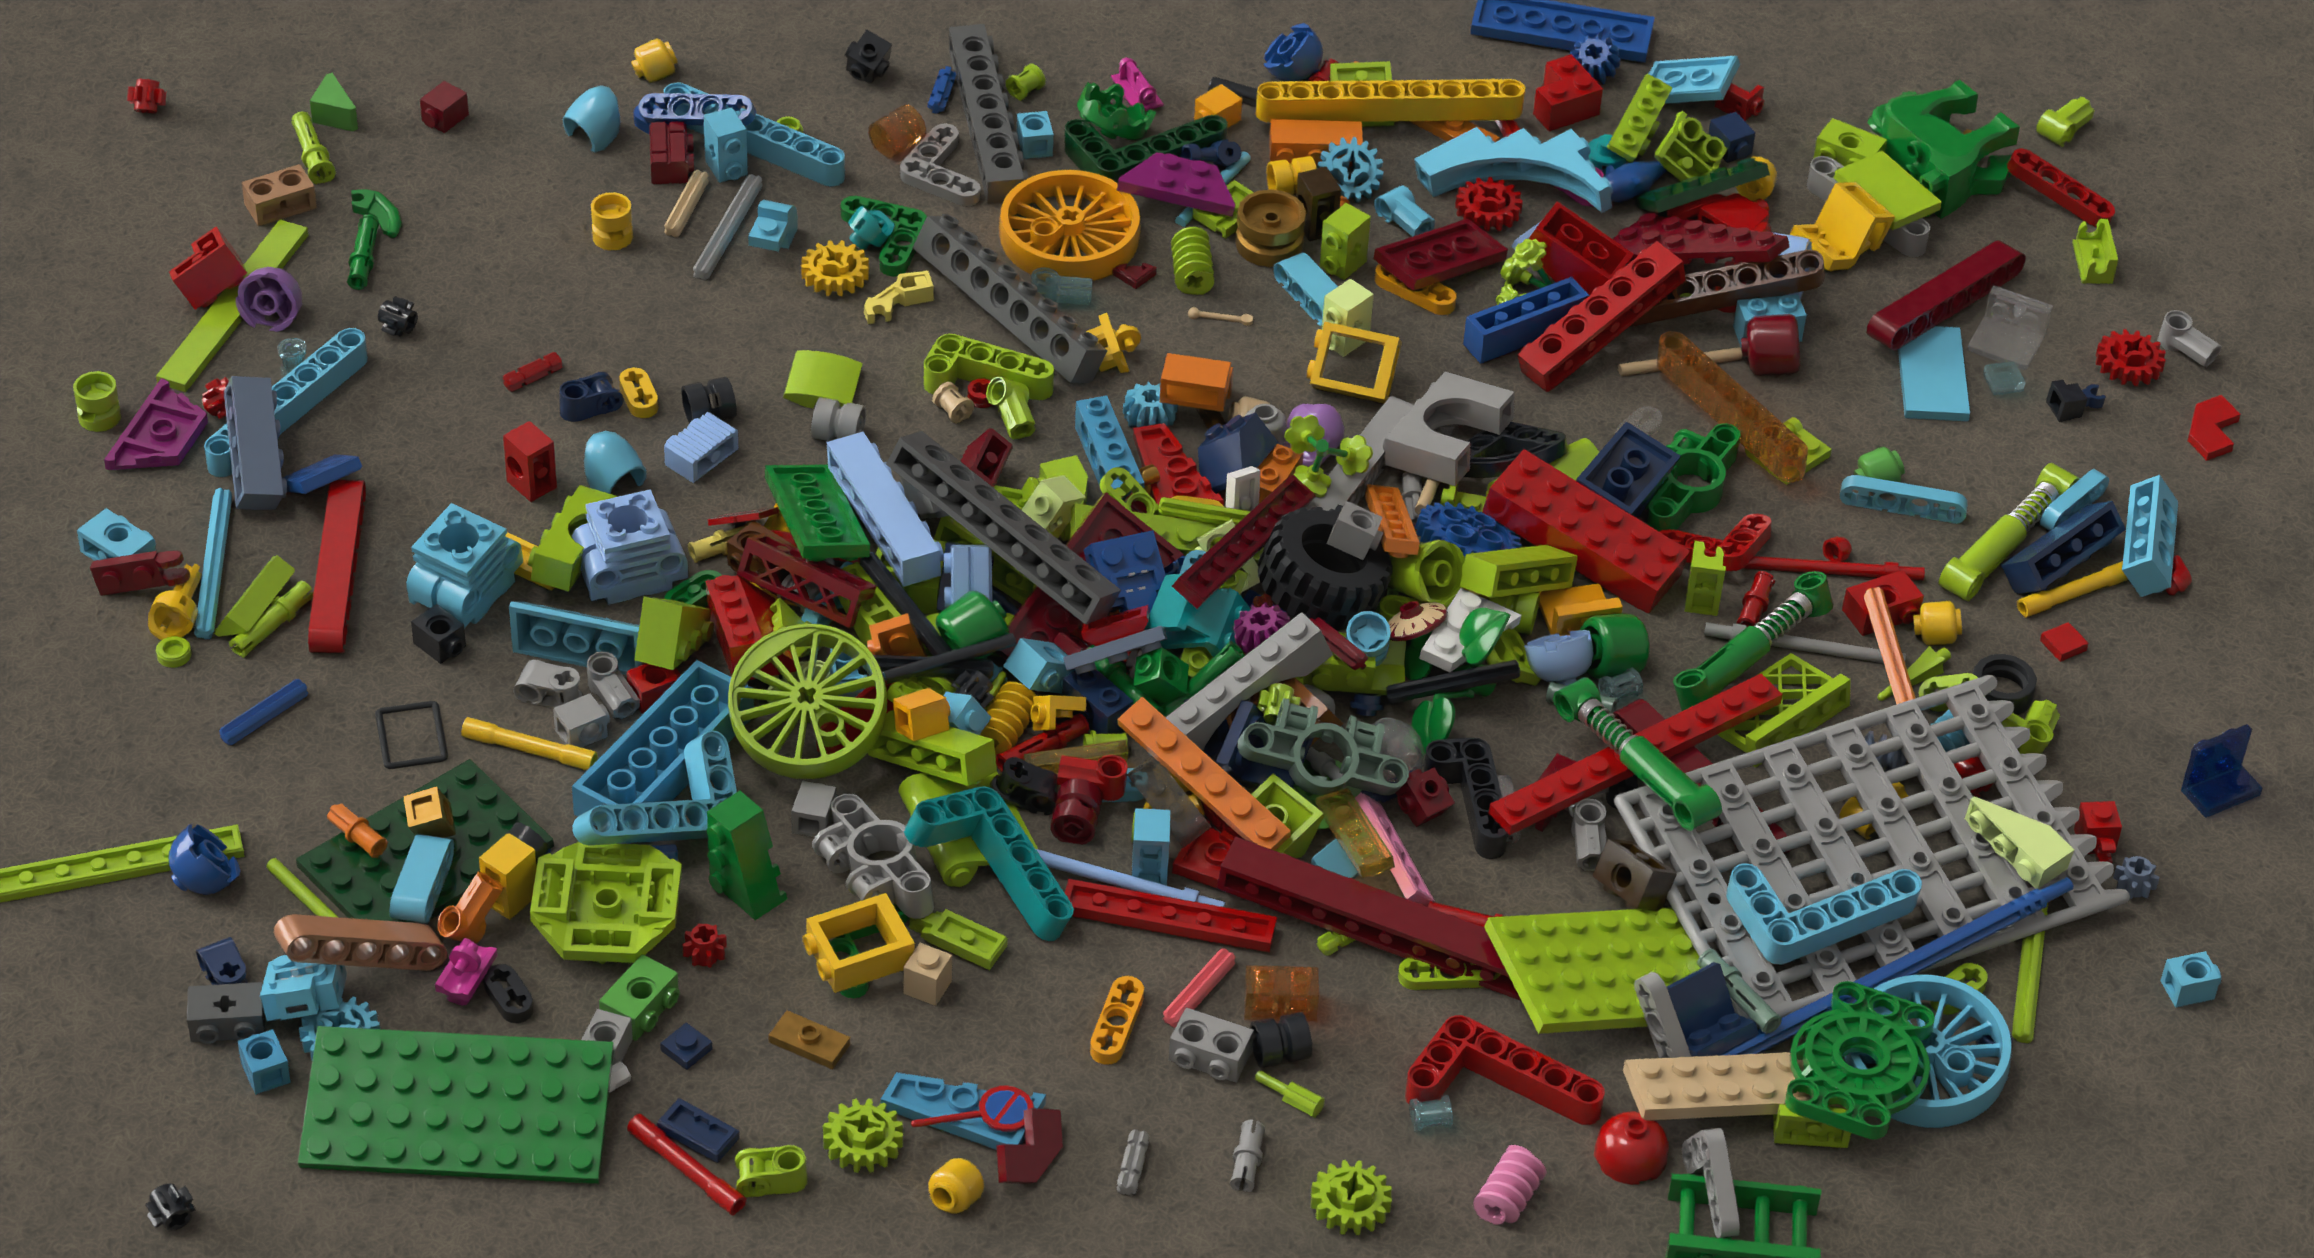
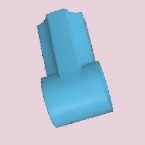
M1399 186L1377 197L1374 201V207L1379 217L1383 216L1386 218L1384 221L1387 223L1391 221L1396 222L1412 237L1434 229L1435 220L1415 204L1414 196L1406 186Z

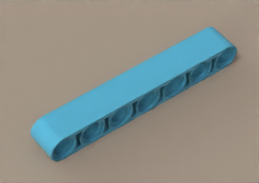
M672 83L664 89V93L708 94L683 83ZM680 104L676 108L675 114L678 116L687 114L690 104ZM710 104L705 109L704 114L717 112L719 105ZM741 107L739 111L735 112L738 116H740L741 112L746 109ZM756 114L755 119L750 124L745 126L747 153L826 186H837L845 180V153L840 148ZM686 125L687 128L704 134V126Z
M347 328L340 331L272 386V390L277 393V406L274 413L275 420L280 422V434L367 363L368 357L364 332L356 328ZM225 424L209 437L204 444L208 472L216 477H225L232 474L227 424Z

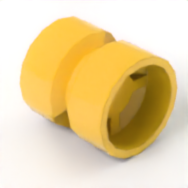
M1313 157L1294 158L1290 164L1287 160L1268 162L1266 170L1268 189L1284 191L1291 195L1296 194L1298 173L1317 169Z
M614 192L604 193L594 198L591 203L593 242L596 246L610 251L627 247L633 239L631 201L626 196Z

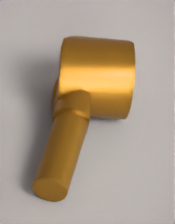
M1150 464L1140 468L1139 471L1145 483L1144 489L1152 497L1151 484L1159 482L1160 475L1157 467Z

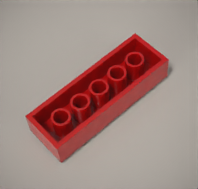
M1525 449L1521 451L1489 488L1482 513L1491 516L1495 521L1536 546L1549 545L1577 555L1576 571L1648 614L1682 575L1690 554V550Z

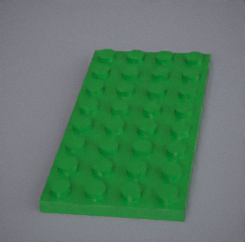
M317 1026L298 1158L299 1168L599 1184L614 1044L608 1041Z

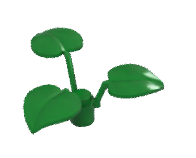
M1477 608L1470 612L1464 620L1459 634L1460 643L1464 646L1461 654L1470 664L1463 665L1460 668L1457 667L1452 672L1484 666L1480 663L1494 649L1511 615L1488 608ZM1434 630L1418 638L1406 640L1404 667L1405 676L1408 679L1426 678L1431 672L1433 665L1419 659L1423 646ZM1496 683L1463 689L1462 691L1435 694L1432 702L1428 700L1422 701L1417 706L1411 723L1412 736L1417 746L1426 753V747L1429 743L1448 738L1455 720V707L1449 699L1465 696L1473 698L1474 694L1486 697L1493 692Z

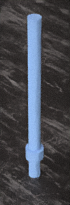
M1036 849L1047 867L1128 890L1225 907L1226 902L1199 895V891L1185 887L1184 890H1180Z

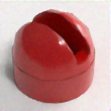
M1842 536L1833 537L1823 543V554L1829 561L1844 562L1850 556L1852 545L1848 539Z

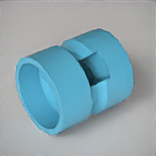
M1363 611L1354 615L1348 622L1346 639L1368 657H1375L1376 666L1385 660L1391 635L1390 625L1386 618L1373 611Z

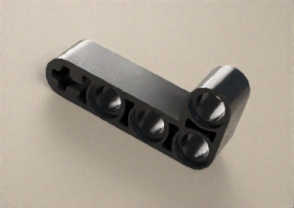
M1473 737L1432 741L1426 747L1424 772L1435 767L1439 776H1442L1447 784L1460 783L1476 852L1486 859L1500 858L1506 852L1508 833L1489 814L1490 804L1502 798L1489 744L1483 739Z

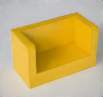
M506 834L479 857L481 873L487 874L504 887L491 908L510 920L532 901L536 875V856L534 848L515 836Z

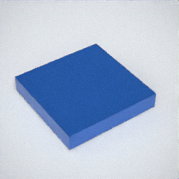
M335 454L283 478L287 482V492L306 494L361 470L362 464L358 456Z

